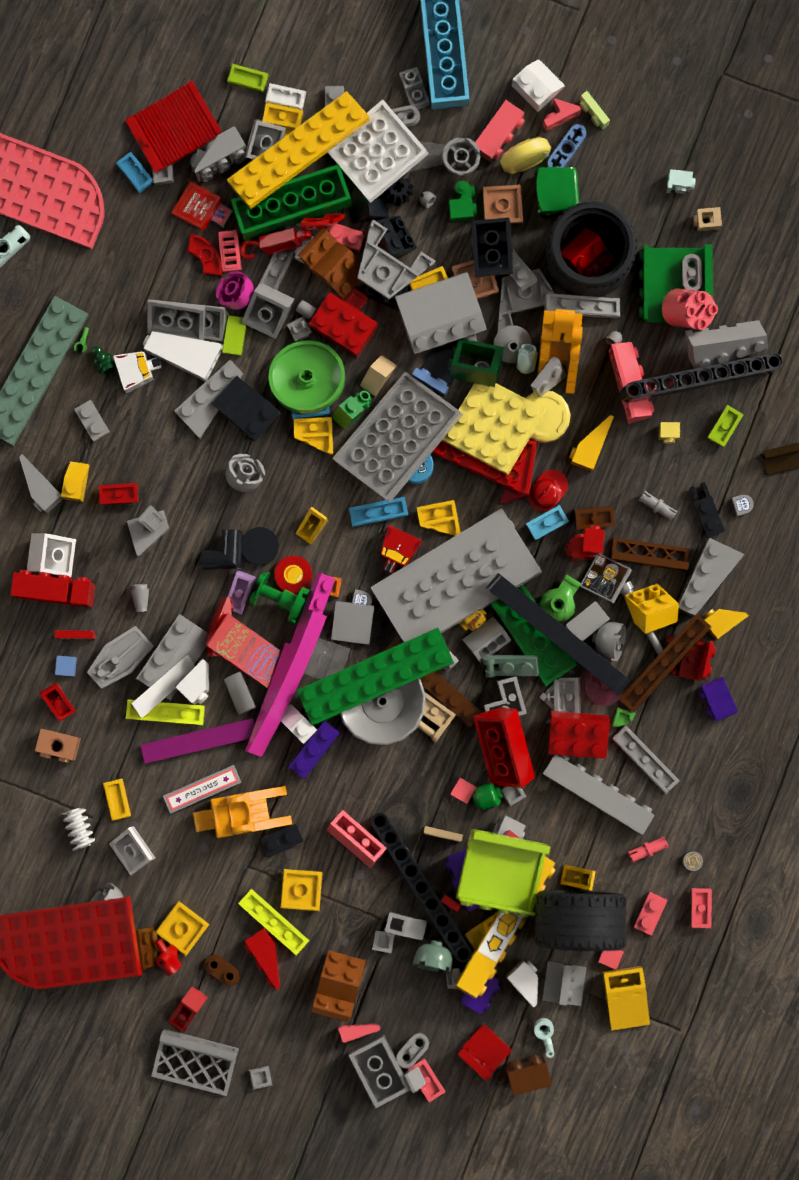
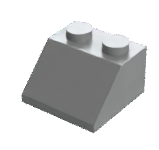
M260 283L252 295L241 323L276 339L289 314L294 298Z

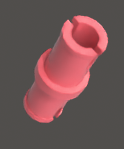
M662 836L650 843H643L642 846L628 851L632 863L644 857H652L654 853L668 848L665 837Z

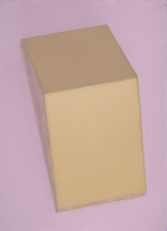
M381 355L370 366L360 387L376 397L397 365Z

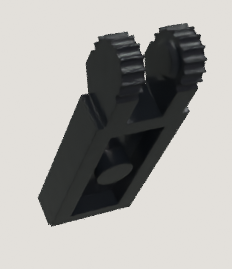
M703 482L700 483V488L705 498L699 500L694 486L689 487L705 536L709 538L725 532V529L707 485Z

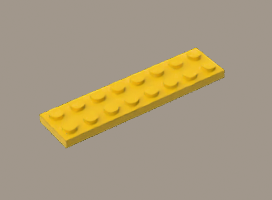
M346 91L228 178L227 182L247 206L252 209L368 123L370 116Z

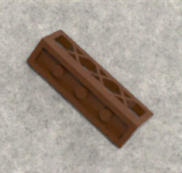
M614 537L610 559L617 562L686 572L689 566V548ZM617 542L625 543L629 550L626 553L616 552ZM637 546H644L648 553L644 556L637 555L633 549ZM657 548L663 549L667 556L657 558L652 552ZM676 551L684 552V560H674L671 555Z

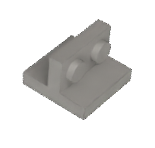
M547 961L542 1000L566 1006L567 1004L581 1006L586 967Z

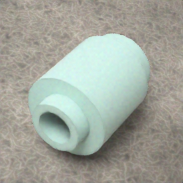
M524 344L519 349L516 368L521 373L529 374L535 370L538 352L534 345Z

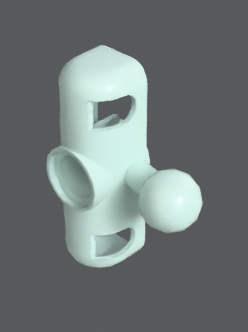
M20 225L15 226L13 231L8 232L0 239V250L3 245H8V250L5 253L0 251V267L30 240V235ZM23 236L26 240L20 244L18 240Z

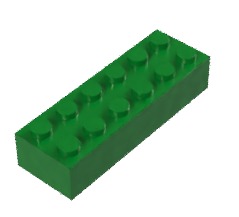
M339 164L289 180L252 209L240 197L231 199L244 241L301 223L304 218H316L352 206Z

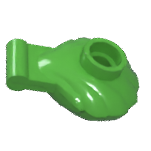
M566 575L559 588L548 590L542 595L540 607L558 622L567 621L575 612L573 596L581 583Z

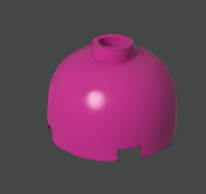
M231 271L226 279L222 278L216 290V298L219 299V303L224 307L240 310L250 303L254 293V286L252 281L242 272Z

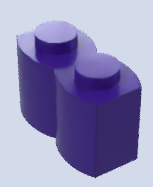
M723 677L700 686L699 694L702 701H707L709 708L706 710L710 719L714 718L715 722L738 713Z

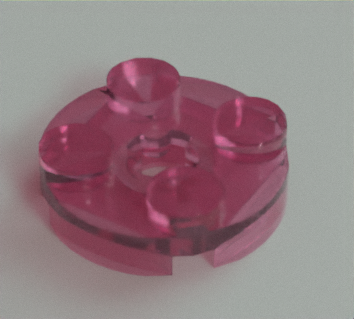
M590 673L585 681V692L592 702L597 705L608 706L620 699L622 692L618 696L609 688L607 692L600 690L601 681Z

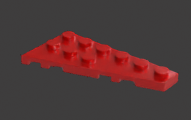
M443 441L432 451V454L529 497L537 441L527 442L508 475Z

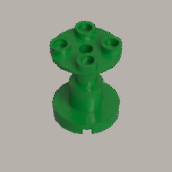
M267 571V573L261 574L257 581L259 588L252 593L249 602L255 607L261 596L278 603L277 607L290 612L288 622L295 625L298 621L296 618L301 615L310 590L302 587L298 595L286 589L281 592L266 585L270 572Z

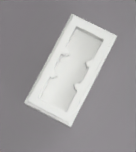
M269 83L265 103L303 110L306 91Z

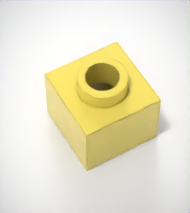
M661 422L659 424V440H663V443L667 444L678 441L680 438V422Z

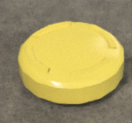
M542 137L527 139L502 155L500 164L504 172L510 174L523 172L541 163L549 156L551 151L550 144L547 139Z
M548 391L542 397L537 396L534 392L526 397V399L546 409L530 439L539 443H549L563 436L570 422V411L565 400L552 391Z

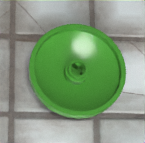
M317 341L292 343L283 348L271 363L269 369L270 389L275 399L291 411L315 413L324 410L338 399L344 388L345 370L342 360L332 348Z

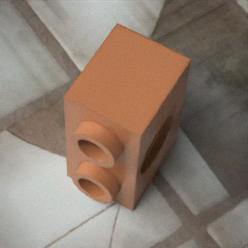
M40 729L35 751L40 752L39 756L51 759V755L59 757L58 761L69 763L70 760L76 759L81 738ZM56 741H60L62 744V749L59 752H55L53 749V744Z

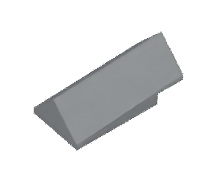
M149 299L147 333L151 334L153 331L203 341L204 338L223 341L229 313L224 307Z

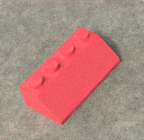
M632 342L611 344L608 353L620 392L628 383L642 380L641 376H644L642 366L638 365L636 359L639 358L638 350L636 347H633ZM628 388L629 394L634 396L633 390ZM646 399L627 403L622 400L628 424L652 417L654 412L652 401L649 402Z

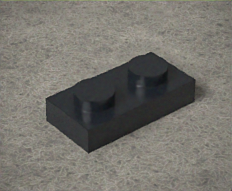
M297 824L260 839L268 857L304 841Z

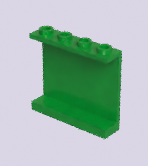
M648 244L643 245L642 250H639V261H642V269H639V280H642V287H639V299H642V306H639V317H642V323H667L662 314V303L665 296L671 290L683 289L682 261L689 254H695L701 259L702 284L698 291L707 292L713 298L712 244H705L703 248H648ZM689 262L688 266L690 268H693L694 264L692 262ZM689 281L688 285L693 287L695 286V283L693 281Z

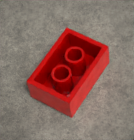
M329 292L310 321L309 327L355 358H358L377 330L378 323Z
M551 711L548 754L606 759L610 727L609 715Z

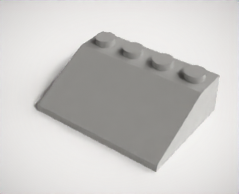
M468 272L395 296L414 354L487 330Z

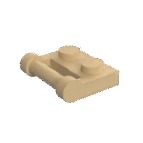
M425 693L424 716L440 728L436 732L422 721H420L417 728L430 736L431 740L436 743L456 714Z

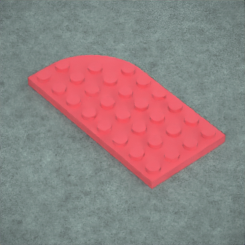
M0 133V215L93 249L104 221L105 212L103 196L93 176L77 162Z

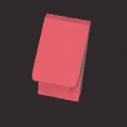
M553 99V106L557 114L553 112L547 115L543 122V127L547 132L579 116L580 107Z

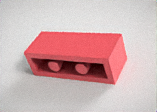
M505 100L475 142L480 149V156L490 163L494 159L498 160L503 153L502 147L505 143L508 145L511 142L515 129L519 130L525 122L522 110Z
M343 810L327 828V831L369 868L376 863L387 849Z

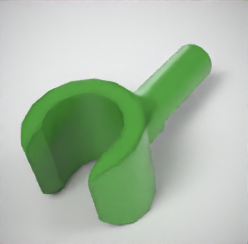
M84 327L80 342L74 345L75 351L82 344V353L86 352L87 346L85 342L89 330L88 327Z

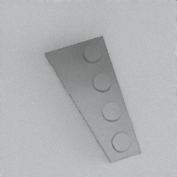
M231 360L174 410L200 439L219 411L212 405V402L236 376L239 378L243 376V373Z

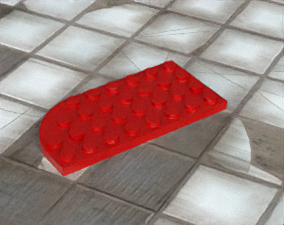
M130 896L0 915V967L16 982L35 989L142 975Z

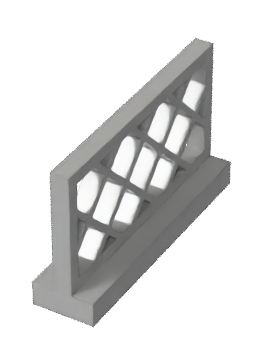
M164 1029L161 1033L151 1077L227 1096L239 1048ZM163 1045L171 1046L175 1053L166 1057L162 1051ZM188 1050L194 1058L185 1062L180 1053ZM177 1055L182 1064L173 1069L168 1060ZM203 1055L209 1056L212 1060V1063L205 1067L199 1060ZM196 1060L201 1069L192 1074L187 1065ZM222 1060L230 1061V1068L223 1072L218 1062ZM165 1062L170 1071L166 1074L158 1073V1066ZM215 1065L220 1074L211 1079L206 1069ZM182 1067L185 1068L189 1075L185 1079L179 1078L176 1074V1071ZM201 1072L204 1073L208 1080L203 1084L198 1083L194 1077ZM222 1077L226 1083L225 1089L216 1088L213 1081Z

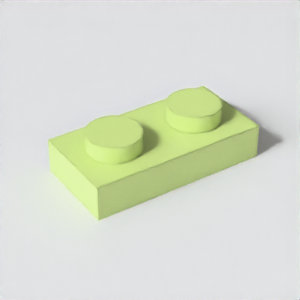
M588 91L583 93L580 97L581 108L585 112L588 111L592 116L591 120L597 127L600 126L602 130L609 125L610 119Z

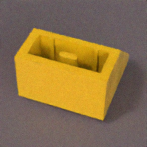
M658 584L625 595V600L634 623L645 634L678 622L679 603Z

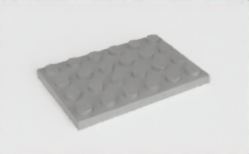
M404 372L332 459L390 503L463 414L407 372Z

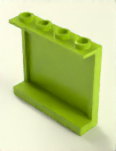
M471 829L456 898L465 906L472 907L473 904L480 905L479 908L485 910L497 908L499 909L498 912L510 914V911L517 912V915L520 917L528 918L529 915L535 916L536 913L533 912L545 854H549L550 846L544 843Z

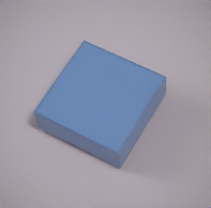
M57 656L55 675L75 677L77 657Z

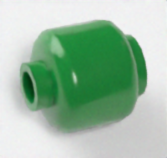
M493 783L477 787L473 794L476 807L484 811L498 807L501 803L500 798H503L500 787H496Z

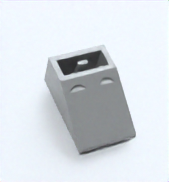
M235 126L216 137L194 170L199 183L202 181L207 182L213 178L214 174L218 172L223 173L230 168L229 166L235 163L240 164L246 160V157H244L246 145Z

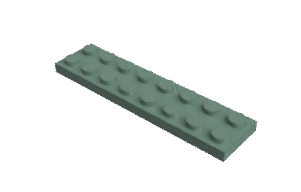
M54 296L0 391V439L13 446L16 444L89 316L88 313L57 296Z

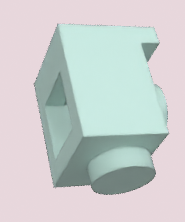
M670 169L666 193H670L671 190H675L676 193H686L690 189L694 190L695 178H692L693 172Z

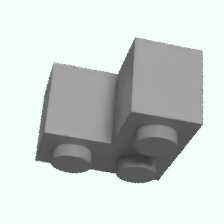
M517 677L498 681L497 685L502 700L484 705L485 712L504 707L517 709L519 716L526 715L527 712Z

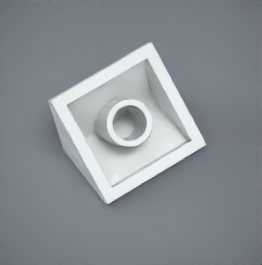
M134 826L129 827L109 843L130 875L155 859V856Z

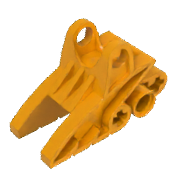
M544 310L538 375L550 359L555 356L560 360L561 364H568L566 393L574 394L582 340V314L575 313V310Z
M286 786L210 799L211 810L193 813L196 832L215 829L216 837L221 838L291 825V816L269 819L266 798L287 795Z

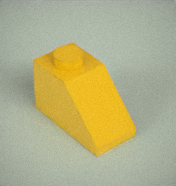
M70 461L64 477L62 498L83 502L89 464Z
M712 609L704 617L705 621L712 626L709 633L717 640L747 618L748 615L743 612L723 609L714 611Z

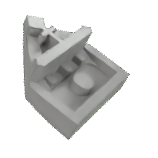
M559 678L554 681L540 698L553 711L581 713L580 678Z

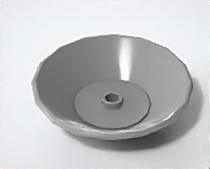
M418 679L340 715L343 724L355 737L368 744L390 745L404 740L417 729L425 712L426 695L421 680ZM385 698L386 704L381 705L380 699Z

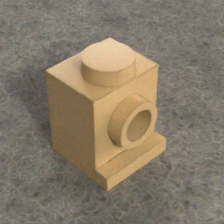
M720 207L697 209L696 215H693V226L697 227V231H717L721 229ZM703 219H708L709 223H703Z

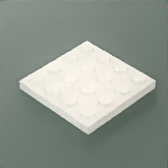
M381 100L367 112L370 116L368 123L328 152L370 203L429 154L384 100Z

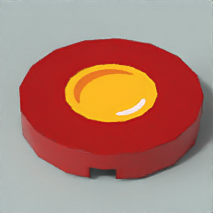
M299 556L283 558L275 569L277 585L283 591L286 589L295 594L299 593L302 587L308 588L313 578L310 564Z

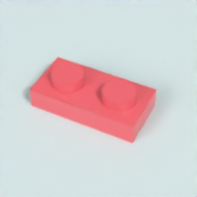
M340 224L327 227V230L337 242L351 250L360 252L365 238L361 231Z
M691 888V928H711L712 889Z
M649 892L634 924V928L652 936L668 900Z
M425 1058L408 1068V1070L419 1067L426 1081V1084L420 1089L429 1103L446 1092Z

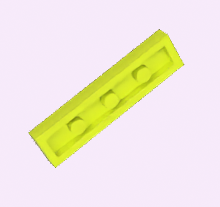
M127 700L126 719L203 725L205 706L160 702L141 718L132 705L135 700Z
M251 889L238 903L295 955L309 942V939L254 890Z

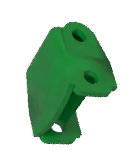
M542 167L535 169L534 176L537 177V198L540 209L537 211L538 217L560 216L569 207H574L579 203L576 168Z

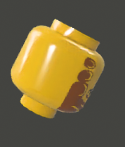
M481 609L459 624L465 631L468 629L476 631L486 621L485 615L487 613Z

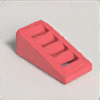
M237 230L218 232L223 272L242 270ZM234 238L231 241H224L223 239ZM235 245V248L224 249V246ZM236 253V256L225 257V254ZM237 261V264L226 265V262Z
M380 1025L339 1026L338 1029L342 1041L345 1043L379 1031Z

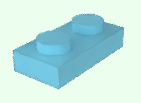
M558 505L526 523L536 541L565 525L569 520L561 506Z

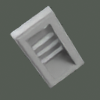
M149 506L138 520L150 532L155 533L165 521V518L152 506Z

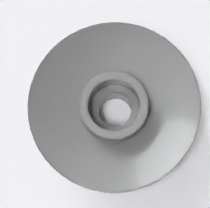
M511 325L502 328L496 334L493 345L504 347L502 361L517 363L519 349L524 344H531V338L523 328ZM516 343L517 346L516 348L511 349L510 344Z

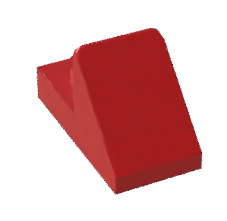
M54 683L40 692L41 697L59 722L76 712L59 684Z

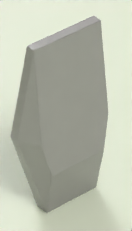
M134 626L107 643L87 673L103 689L131 674L152 650L154 645Z

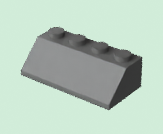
M179 614L136 679L151 687L187 655H189L195 665L206 649L207 632ZM178 689L173 690L166 698L171 701Z

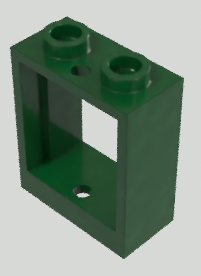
M459 339L457 346H453V359L450 358L448 363V370H451L450 378L495 387L502 364L504 347ZM462 354L492 360L490 369L459 363V359Z

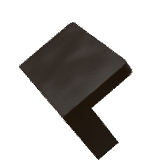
M799 442L765 450L761 453L767 475L799 468Z

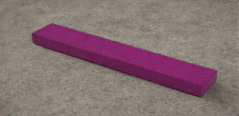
M254 719L142 744L140 746L144 763H151L248 740L255 726Z

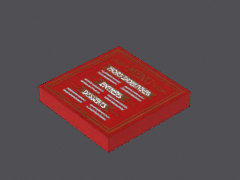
M190 181L171 214L204 231L223 199Z

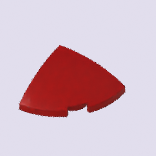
M325 214L323 218H304L300 225L303 230H318L338 223L345 218V214Z

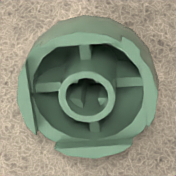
M431 941V944H424L418 948L413 966L418 965V968L434 972L442 969L444 973H450L452 956L447 948L442 947V942Z

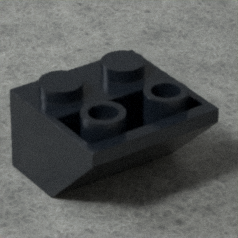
M400 215L376 221L387 228L386 233L377 245L379 248L396 259L417 249ZM370 226L362 232L366 240Z

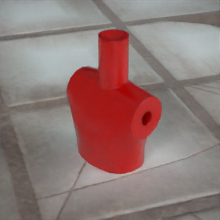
M159 938L154 942L161 953L156 959V964L169 976L174 974L182 964L178 959L176 946L169 945L166 947L162 939Z

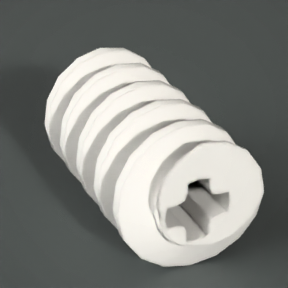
M77 808L61 814L67 815L63 822H70L65 828L66 830H72L68 837H74L70 844L77 845L72 849L73 851L90 846L95 841V838L88 837L93 831H86L90 826V823H84L88 816L81 815L86 809Z

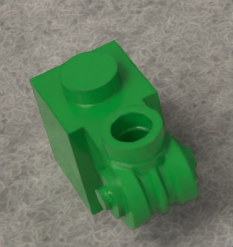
M459 181L456 184L455 193L461 198L449 200L451 223L473 221L474 215H477L476 203L472 204V197L475 196L474 185H469L466 181Z
M361 391L355 393L354 398L350 396L338 406L332 415V418L344 430L357 421L365 408L368 409L370 407L372 399L369 392Z

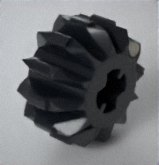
M405 174L383 192V195H387V201L393 199V205H396L397 201L400 202V205H403V199L409 202V196L414 195V191L411 190L414 188V184L410 183V177L404 180ZM397 186H400L401 192H397Z

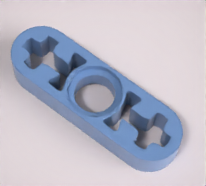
M576 124L570 128L550 156L547 167H552V161L556 162L559 155L562 157L559 163L560 168H564L586 137L584 126ZM580 130L582 137L577 136L574 142L571 141L575 134L573 131L577 132ZM568 144L572 147V152L565 154L562 152L561 147Z

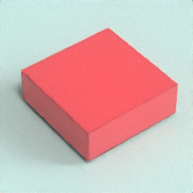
M459 778L451 795L467 804L477 787Z
M621 950L602 951L598 962L617 969L624 952Z

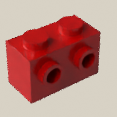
M584 534L573 535V538L566 544V557H570V562L589 560L596 556L581 553Z

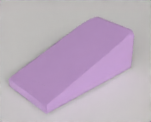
M241 571L236 572L228 597L233 602V612L242 615L253 587L255 576Z

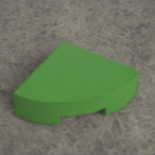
M617 708L612 726L621 727L627 725L634 719L636 713Z

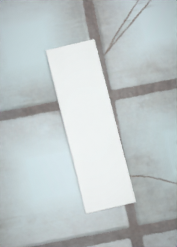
M189 655L185 656L132 703L141 718L175 690L176 686L196 667Z

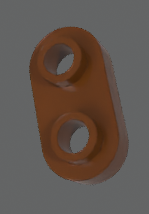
M213 954L206 959V971L223 984L233 986L239 981V970L220 955ZM212 961H216L218 963L217 968L211 967ZM227 973L233 974L232 980L227 979Z

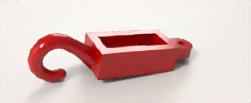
M291 228L260 236L259 241L248 239L240 246V254L247 260L255 258V254H246V248L249 245L258 247L267 255L302 247V241L311 239L312 234L310 230L298 232Z

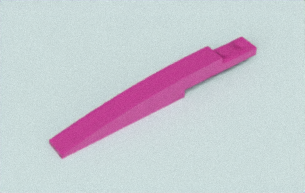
M320 572L316 573L291 643H285L246 747V752L262 757L291 702L327 617L322 614L335 581L330 576Z

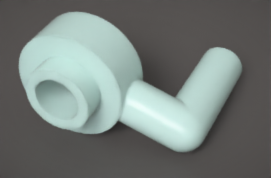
M541 1018L535 1022L534 1032L539 1039H543L547 1057L552 1058L554 1056V1049L550 1037L554 1033L553 1024L549 1019ZM542 1025L547 1026V1028L544 1030H542L540 1027Z

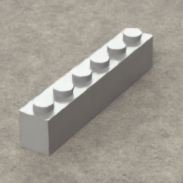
M553 755L543 771V775L637 833L644 834L655 816L651 813L653 809L645 804L639 806L634 803L636 799L628 794H625V796L618 793L619 788L610 783L608 786L601 782L603 779L593 773L590 776L585 772L586 768L576 763L574 766L569 763L570 758L567 756Z

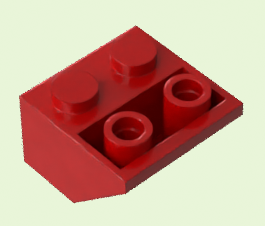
M585 228L561 251L562 258L567 266L579 275L586 277H598L615 261L600 236L588 228Z

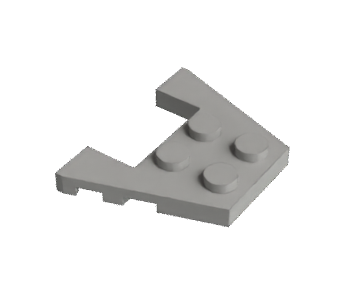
M372 220L357 279L387 299H390L433 265L435 260L420 252L409 268L377 246L386 233L387 228Z
M540 269L531 270L538 282L524 291H521L509 276L502 277L498 332L506 326L513 325L511 314L544 307V295L546 293L554 294Z

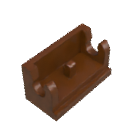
M612 505L574 508L576 529L589 528V525L600 527L615 526L614 507Z

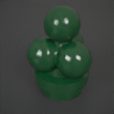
M95 346L92 349V355L96 357L93 360V367L99 373H102L103 376L110 375L116 370L112 355L104 353L100 346Z

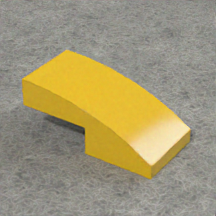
M497 912L464 934V937L474 951Z

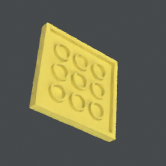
M474 383L459 408V411L463 414L442 441L508 475L545 414L546 409L498 384H495V387Z

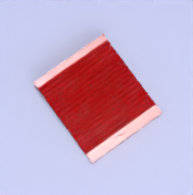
M192 80L183 87H180V89L151 104V106L125 119L155 173H158L223 133Z

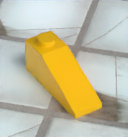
M610 415L578 444L577 448L573 447L569 456L572 459V465L590 472L593 471L614 416Z

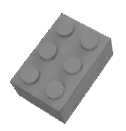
M384 1035L349 1052V1057L375 1108L410 1091L404 1073Z

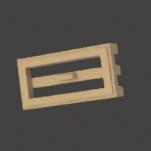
M428 826L424 828V834L462 842V834Z

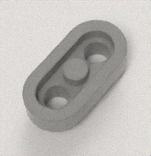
M409 105L391 109L406 127L414 126L420 120V113L415 106Z
M689 254L682 261L683 289L698 291L702 284L701 259L695 254ZM689 262H692L694 264L693 268H690L688 266ZM693 281L695 286H689L688 282Z
M414 1034L399 1050L397 1062L401 1067H412L428 1049L429 1040L425 1034ZM421 1039L423 1041V1044L421 1046H417L415 1043L416 1040ZM404 1054H408L410 1056V1059L408 1061L403 1060L402 1057Z

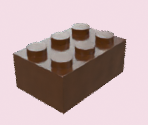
M539 1054L528 1056V1060L520 1061V1059L511 1060L509 1065H506L513 1096L552 1086L547 1063L544 1057H540Z

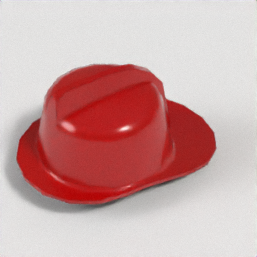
M558 470L545 471L530 488L528 497L530 505L537 511L542 512L549 511L555 507L568 489L566 476Z

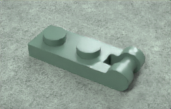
M487 655L483 658L486 665V677L538 676L539 674L537 655Z

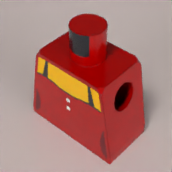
M389 525L380 554L382 558L387 559L383 570L393 574L397 565L407 566L421 546L422 540Z

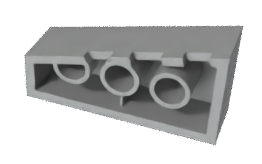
M759 320L737 323L734 327L723 325L714 330L705 328L700 330V332L694 333L692 330L685 331L688 357L694 369L729 362L768 349L767 335Z
M709 538L678 602V611L694 617L744 554Z

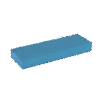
M405 497L395 498L390 503L385 500L349 508L352 527L408 516Z

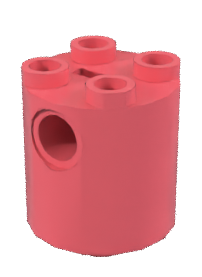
M677 288L671 290L665 296L662 303V314L665 321L671 326L704 330L718 312V307L712 296L704 291Z

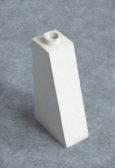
M153 331L151 335L146 336L143 342L144 350L147 353L205 382L208 380L223 351V346L219 343Z

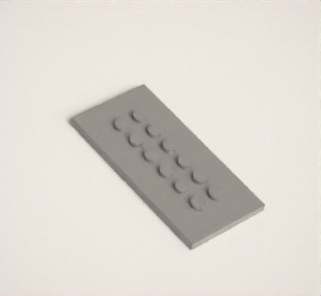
M501 508L378 582L371 589L403 642H406L438 627L442 634L498 600L499 598L486 589V586L497 573L501 574L518 588L541 574L542 571Z

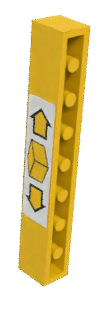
M547 857L544 859L537 894L539 891H544L546 878L550 879L555 872L553 868L555 862ZM510 911V914L497 912L457 980L455 987L474 999L478 996L481 997L487 988L485 986L488 979L491 980L495 975L497 962L501 963L507 954L504 950L507 945L511 946L516 938L514 933L517 928H522L526 919L518 916L517 912Z

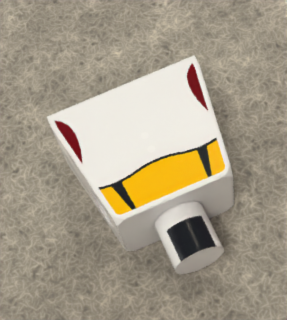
M145 352L114 356L126 393L153 381L151 371L162 368L158 357L148 360Z

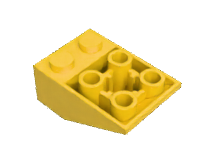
M637 966L602 972L611 1031L650 1025L643 968Z

